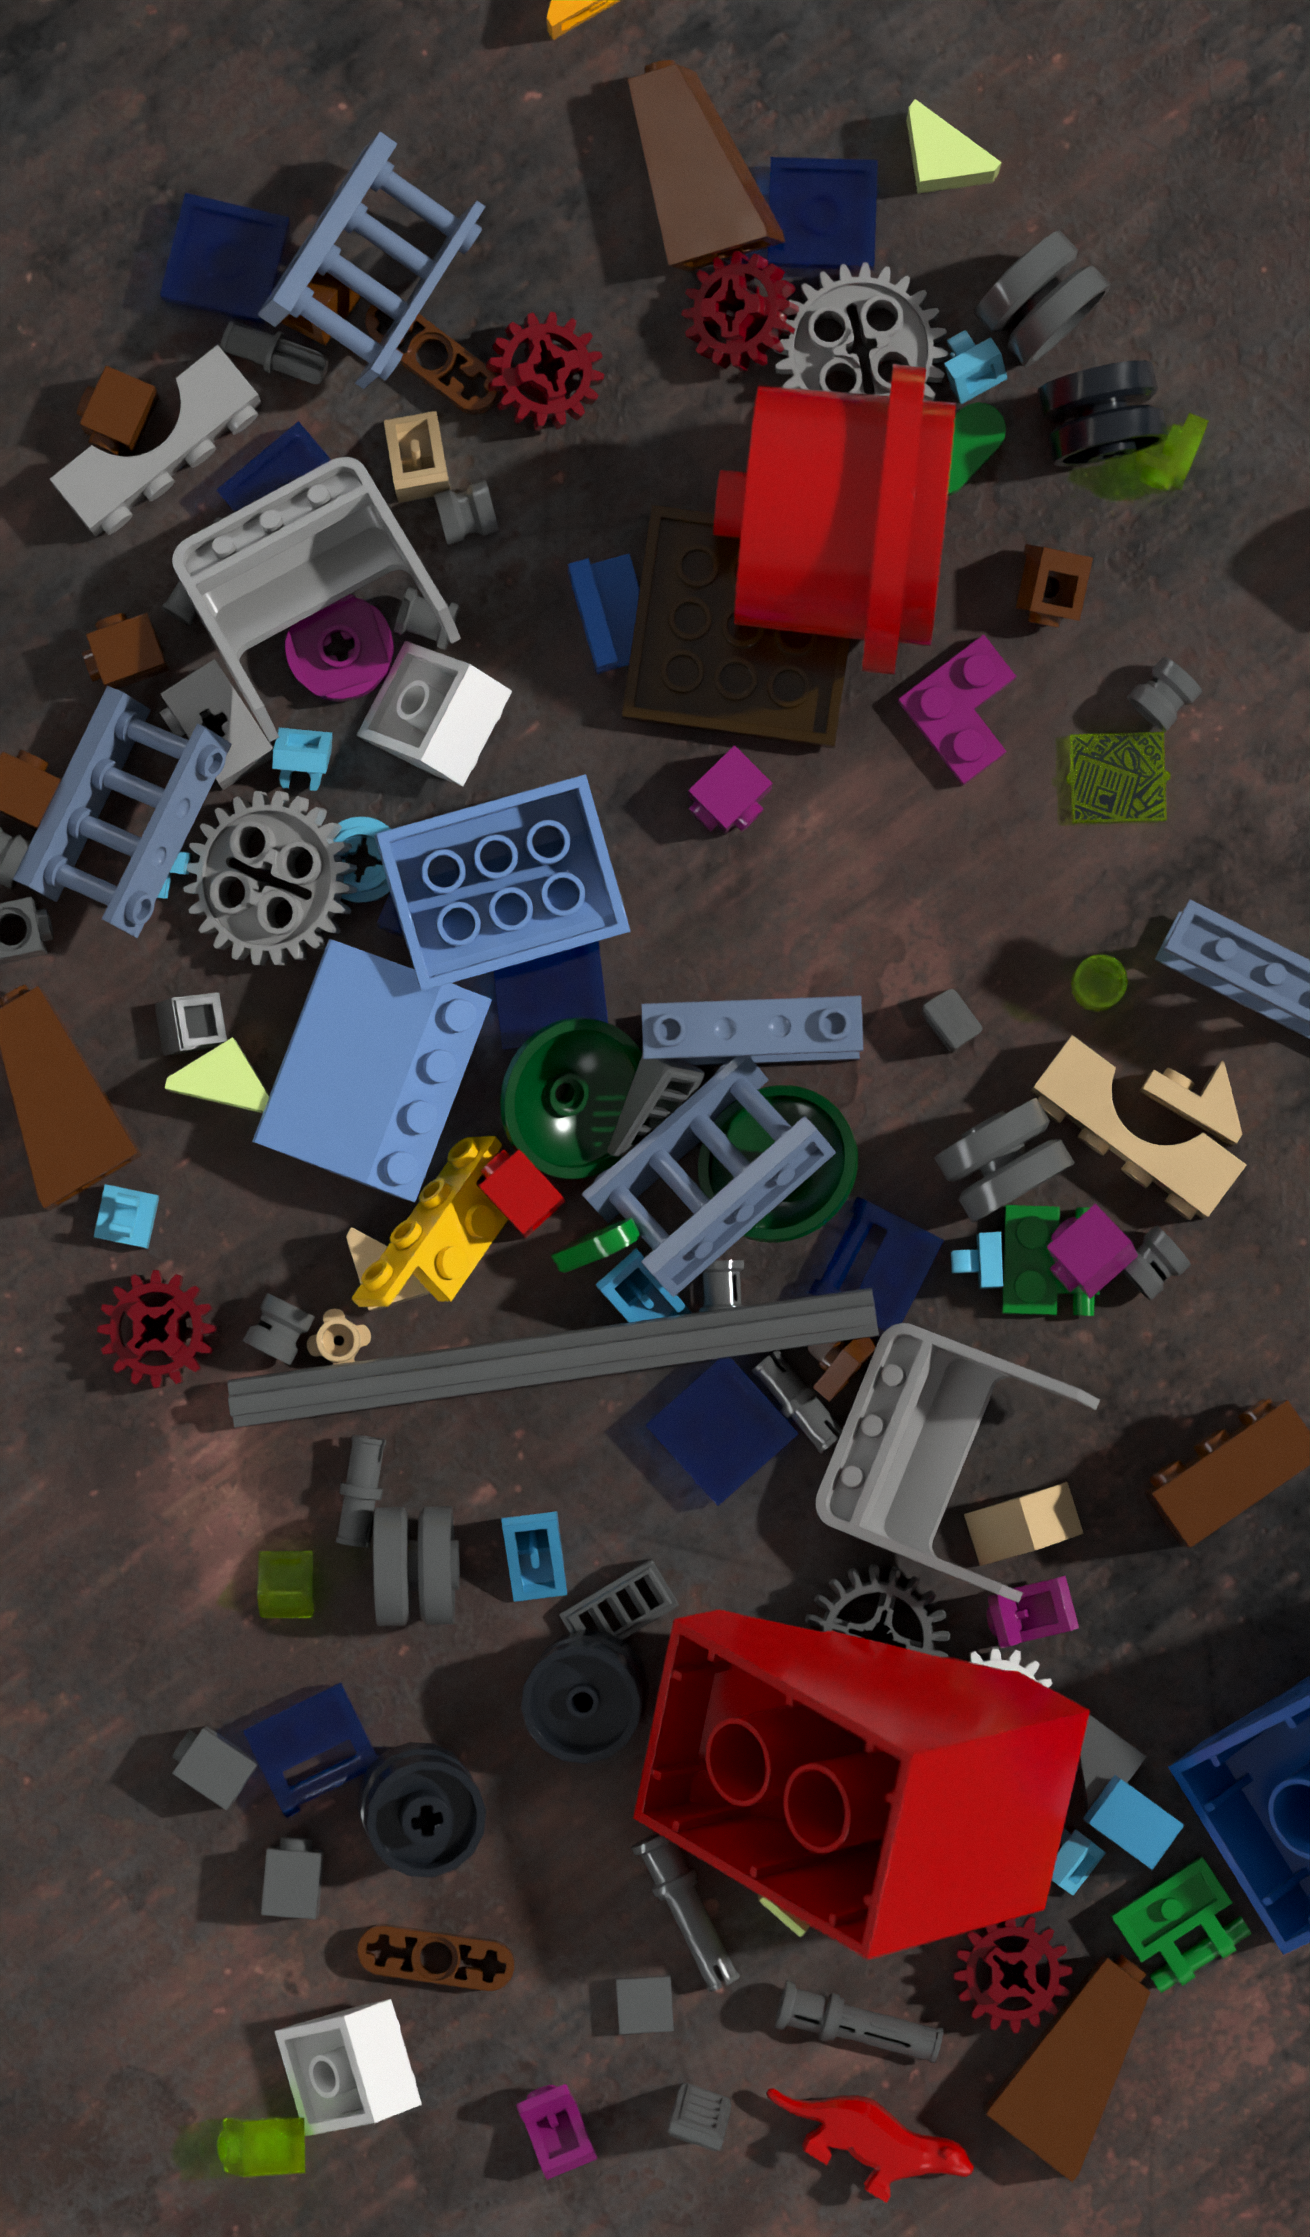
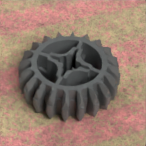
M869 1565V1582L861 1583L857 1570L855 1568L849 1569L847 1574L852 1587L844 1590L841 1583L833 1578L828 1584L831 1590L838 1596L832 1602L820 1594H817L814 1598V1602L818 1606L826 1609L823 1618L814 1614H807L805 1618L806 1623L812 1626H819L820 1632L835 1631L861 1638L859 1635L849 1633L848 1630L855 1629L862 1632L864 1629L873 1630L876 1623L880 1621L882 1611L885 1610L882 1623L888 1629L884 1633H891L893 1641L904 1643V1646L901 1648L938 1657H948L942 1651L933 1650V1641L944 1642L950 1639V1632L945 1630L933 1631L932 1623L946 1618V1613L943 1609L928 1614L924 1608L933 1602L936 1594L929 1590L917 1599L912 1594L920 1583V1579L916 1576L908 1579L904 1588L898 1586L900 1569L897 1567L890 1569L887 1582L879 1581L880 1571L878 1565ZM881 1592L875 1611L867 1621L853 1623L836 1618L840 1610L852 1599L867 1593ZM896 1597L903 1600L916 1615L921 1629V1642L902 1637L894 1630L892 1615Z

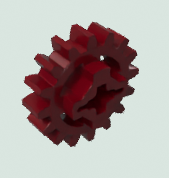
M735 251L733 252L730 265L725 260L716 257L713 259L715 272L710 275L699 270L696 273L702 283L700 289L692 288L686 290L685 294L695 300L694 307L682 310V316L694 322V325L685 332L686 337L699 342L695 350L698 354L707 359L712 357V363L724 369H727L732 363L733 367L741 371H747L750 358L764 366L767 364L765 351L771 348L782 353L784 350L782 343L778 339L781 333L794 334L795 328L788 324L786 319L788 315L798 313L799 306L787 301L786 298L791 296L796 289L791 283L782 280L785 274L783 269L773 263L768 265V260L754 253L749 259L741 252ZM754 279L759 280L763 284L768 296L763 297L759 294V286L754 284ZM713 326L721 328V336L726 339V344L718 339Z
M550 312L544 323L539 324L535 314L529 313L524 319V329L513 321L507 326L505 332L510 341L498 337L493 343V350L501 355V357L490 358L486 363L487 370L498 373V376L488 384V390H502L504 397L497 405L499 410L506 409L511 405L517 409L514 423L519 424L526 416L533 417L534 430L540 431L547 419L552 420L557 430L562 429L566 424V413L576 421L585 414L580 401L593 405L599 395L589 385H599L604 380V373L592 370V366L598 363L603 356L599 351L588 352L586 346L593 337L590 332L580 337L573 333L577 320L571 318L562 327L557 325L556 312ZM551 339L563 344L569 351L554 345ZM524 343L526 347L524 349L525 362L511 368V361L515 350ZM541 361L545 369L554 368L556 372L550 381H548L545 374L536 375L534 371ZM579 374L576 391L566 400L565 394L567 392L564 383L567 379H571L574 375ZM525 391L538 399L539 403L529 400L521 392Z
M153 1270L150 1283L145 1284L139 1275L134 1274L131 1276L133 1287L131 1291L127 1292L118 1286L113 1288L115 1296L119 1299L116 1307L105 1304L101 1307L105 1314L111 1316L110 1324H103L97 1327L98 1333L110 1335L111 1342L101 1348V1352L103 1355L117 1353L119 1359L113 1367L116 1373H120L128 1367L133 1369L131 1383L139 1385L145 1374L151 1376L153 1388H161L163 1376L169 1374L175 1384L183 1383L181 1369L186 1366L188 1369L198 1373L201 1367L195 1359L197 1353L211 1354L213 1351L208 1344L202 1342L204 1335L217 1332L216 1326L203 1322V1316L211 1312L213 1308L211 1304L197 1306L194 1300L201 1291L198 1286L195 1285L185 1292L181 1290L183 1276L175 1274L169 1284H164L161 1271ZM152 1293H165L174 1296L163 1307H149L140 1299V1297ZM188 1312L193 1324V1333L189 1346L181 1339V1321L187 1316ZM125 1313L133 1320V1337L126 1343V1346L121 1334L122 1320ZM165 1316L169 1317V1322L164 1328L169 1335L164 1342L154 1338L149 1342H145L140 1347L146 1340L145 1336L150 1331L145 1324L147 1319L152 1317L156 1320H161ZM150 1352H165L174 1360L169 1364L161 1366H150L140 1362Z
M1028 1915L1022 1926L1016 1925L1015 1918L1004 1921L1003 1926L997 1927L996 1924L985 1926L987 1932L982 1936L975 1931H968L966 1934L973 1946L970 1950H956V1956L965 1961L966 1966L965 1968L953 1971V1978L967 1982V1987L963 1988L957 1995L960 2001H968L974 1998L976 2003L970 2012L974 2019L981 2017L987 2012L991 2014L989 2018V2027L991 2029L997 2030L1004 2019L1009 2020L1013 2033H1019L1022 2019L1028 2018L1030 2023L1035 2028L1041 2026L1038 2015L1040 2011L1044 2009L1052 2015H1056L1059 2012L1051 2000L1054 1995H1069L1070 1991L1059 1983V1977L1072 1974V1967L1066 1964H1058L1057 1959L1068 1950L1064 1944L1049 1945L1048 1942L1052 1939L1055 1932L1050 1926L1037 1933L1034 1931L1035 1917ZM1007 1936H1019L1027 1939L1018 1948L1001 1949L994 1942ZM1043 1954H1045L1049 1969L1045 1988L1036 1981L1035 1967ZM997 1955L1002 1961L1007 1960L1012 1965L1016 1964L1019 1960L1025 1962L1020 1970L1025 1976V1981L1031 1986V1989H1027L1021 1983L1017 1984L1013 1980L1008 1981L1005 1985L1000 1983L1004 1974L993 1956ZM979 1957L989 1964V1981L983 1986L984 1988L981 1991L976 1980V1966ZM1024 1996L1030 2002L1027 2006L1015 2009L997 2006L1006 1997Z

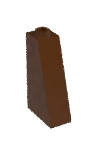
M662 60L646 65L644 67L645 74L629 78V88L668 265L689 272L712 265L713 259L716 257L729 260L735 251L745 255L785 243L781 227L696 72L675 64L674 60Z
M24 984L0 998V1050L38 1199L44 1209L51 1211L138 1159L142 1154L44 990L39 986L29 990L27 985Z
M1103 1953L1059 2012L983 2107L986 2115L1071 2182L1080 2173L1151 1993L1140 1983L1147 1974L1122 1954L1114 1962Z

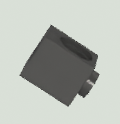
M32 897L0 903V928L10 918H21L27 926L26 936L19 944L5 945L0 939V965L48 955L45 941L54 939L48 909H38L37 902Z
M206 1726L198 1735L189 1730L172 1755V1758L179 1762L172 1774L223 1809L228 1810L261 1762Z
M280 1837V1846H270L267 1848L261 1915L316 1919L319 1916L324 1850L312 1849V1839Z

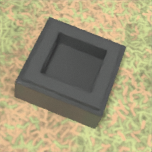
M670 1975L616 1978L619 2035L674 2031Z

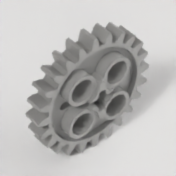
M863 263L859 277H852L845 264L841 265L839 280L835 282L824 271L820 272V290L816 291L805 283L801 286V293L806 301L805 304L789 300L799 306V312L792 315L795 318L794 321L786 320L788 324L795 328L794 334H785L789 336V339L779 340L784 350L782 353H777L788 355V358L778 362L775 365V371L778 374L792 375L782 388L830 391L825 383L826 377L832 372L844 371L849 373L855 382L854 388L848 393L865 394L859 358L857 354H848L852 351L854 334L847 314V307L853 305L858 312L863 346L867 349L874 348L869 351L867 363L870 379L874 387V395L890 396L891 383L884 381L879 376L877 369L887 360H896L906 366L926 367L923 400L933 401L935 393L926 382H942L944 373L932 366V363L946 361L948 357L947 350L933 346V344L940 342L946 337V329L930 328V324L939 316L938 308L922 311L920 307L926 299L927 292L922 290L912 296L907 294L910 277L907 275L896 285L889 283L890 267L887 266L882 270L878 279L871 278L868 263ZM884 308L894 315L896 324L887 331H878L868 324L867 315L874 309ZM824 319H832L842 326L844 334L839 340L825 342L816 336L814 332L815 325Z
M254 791L251 806L245 798L237 796L233 798L235 814L226 809L217 808L215 813L220 825L218 827L203 823L200 825L202 832L208 838L206 844L190 843L189 845L195 853L200 855L199 863L187 864V871L197 875V882L183 887L184 892L197 894L200 901L188 909L189 913L196 915L206 914L207 918L198 930L205 934L219 931L213 946L216 949L225 950L233 944L232 958L235 960L244 961L251 952L252 964L265 966L270 954L274 965L285 966L288 960V950L296 960H306L307 949L305 944L308 943L315 949L323 950L326 946L321 932L324 930L339 934L341 931L338 924L332 919L335 913L350 914L352 911L340 901L342 894L357 892L356 887L344 883V875L356 871L357 865L344 863L341 860V856L346 854L352 848V845L346 842H334L333 839L342 829L341 825L332 822L322 826L327 810L315 807L307 813L309 799L297 796L290 804L288 793L276 791L270 803L267 793ZM260 829L265 836V848L260 855L253 857L248 849V841L252 833ZM308 850L313 858V866L309 874L301 878L296 872L295 862L301 852ZM234 857L251 867L271 871V874L279 879L309 889L312 892V897L306 900L287 889L272 887L266 880L230 867L229 860ZM239 879L245 887V896L241 904L233 907L228 899V891L231 884ZM288 900L292 906L293 915L289 924L281 928L276 922L275 911L279 903Z

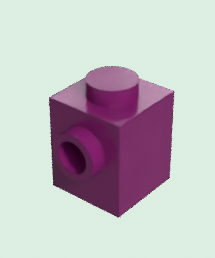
M734 745L688 790V797L694 802L689 811L710 832L716 826L725 834L734 826L742 832L764 811L759 802L772 790L773 783Z
M1096 1203L1078 1219L1071 1217L1064 1221L1051 1236L1053 1241L1047 1246L1055 1261L1049 1268L1054 1276L1069 1292L1079 1287L1089 1299L1138 1257L1131 1240Z

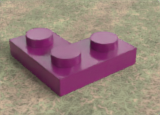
M984 634L898 699V703L962 786L1007 752L975 710L1013 682L1017 676Z

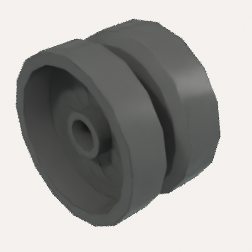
M1060 230L1053 232L1010 266L974 310V314L992 333L1006 330L1024 317L1010 334L1007 349L1025 368L1037 362L1062 341L1097 306L1111 287V284L1093 265L1079 268L1061 282V279L1075 264L1078 249Z
M1037 1098L1024 1103L1008 1113H1005L1003 1110L963 1133L961 1135L962 1140L934 1157L947 1181L958 1182L978 1170L983 1174L984 1178L963 1190L959 1198V1202L972 1223L1075 1164L1061 1140L1051 1139L1031 1151H1028L1024 1143L1044 1132L1050 1122Z
M425 1506L419 1514L418 1540H411L409 1514L404 1507H376L374 1512L373 1562L377 1626L406 1625L411 1617L412 1591H419L420 1615L426 1625L455 1624V1590H459L458 1540L454 1539L453 1507Z

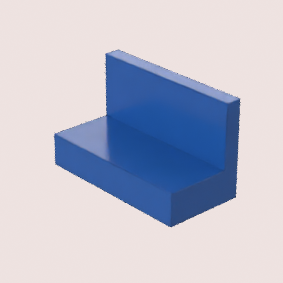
M630 554L590 564L589 558L569 563L568 575L596 673L600 674L628 666L640 591Z

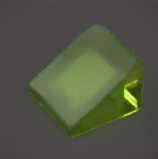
M259 1551L257 1600L259 1615L262 1618H308L314 1615L313 1551Z

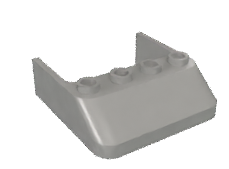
M340 457L321 465L186 538L177 546L173 554V568L269 742L279 738V735L265 706L239 662L241 655L247 649L395 570L408 572L451 644L461 639L448 606L368 471L361 462L354 458Z
M908 1323L895 1324L889 1327L878 1341L816 1496L817 1513L820 1519L832 1528L1019 1603L1022 1592L936 1557L932 1548L934 1537L992 1392L1000 1380L1014 1378L1095 1410L1100 1400L1081 1389Z

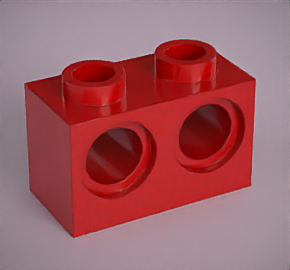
M520 1149L512 1156L503 1150L480 1171L486 1178L479 1185L480 1189L525 1239L565 1204L564 1197Z

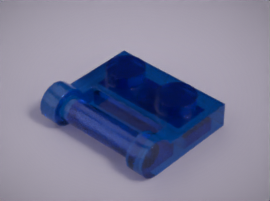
M856 1197L850 1209V1212L854 1215L821 1280L815 1279L808 1293L816 1296L843 1292L840 1288L872 1225L875 1224L887 1230L858 1288L872 1287L878 1329L885 1332L889 1327L903 1322L944 1240L862 1198Z
M342 1682L243 1730L286 1818L300 1812V1805L365 1774L369 1766L379 1758ZM348 1739L351 1740L357 1752L356 1754L292 1786L289 1785L283 1773L284 1771Z

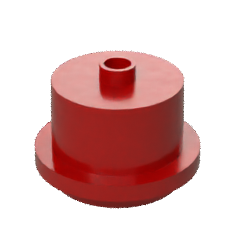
M893 364L890 396L758 386L747 472L719 471L713 535L741 538L735 600V625L865 640L863 672L895 675L898 643L931 646L956 403L923 400L926 367Z

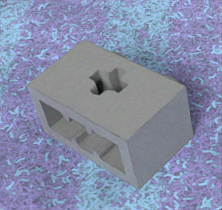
M215 659L161 693L168 707L159 713L172 733L181 737L187 734L190 739L197 723L206 727L204 720L211 715L218 722L225 719L228 720L222 725V730L225 733L222 738L232 745L226 755L223 770L215 778L222 790L273 758V747Z

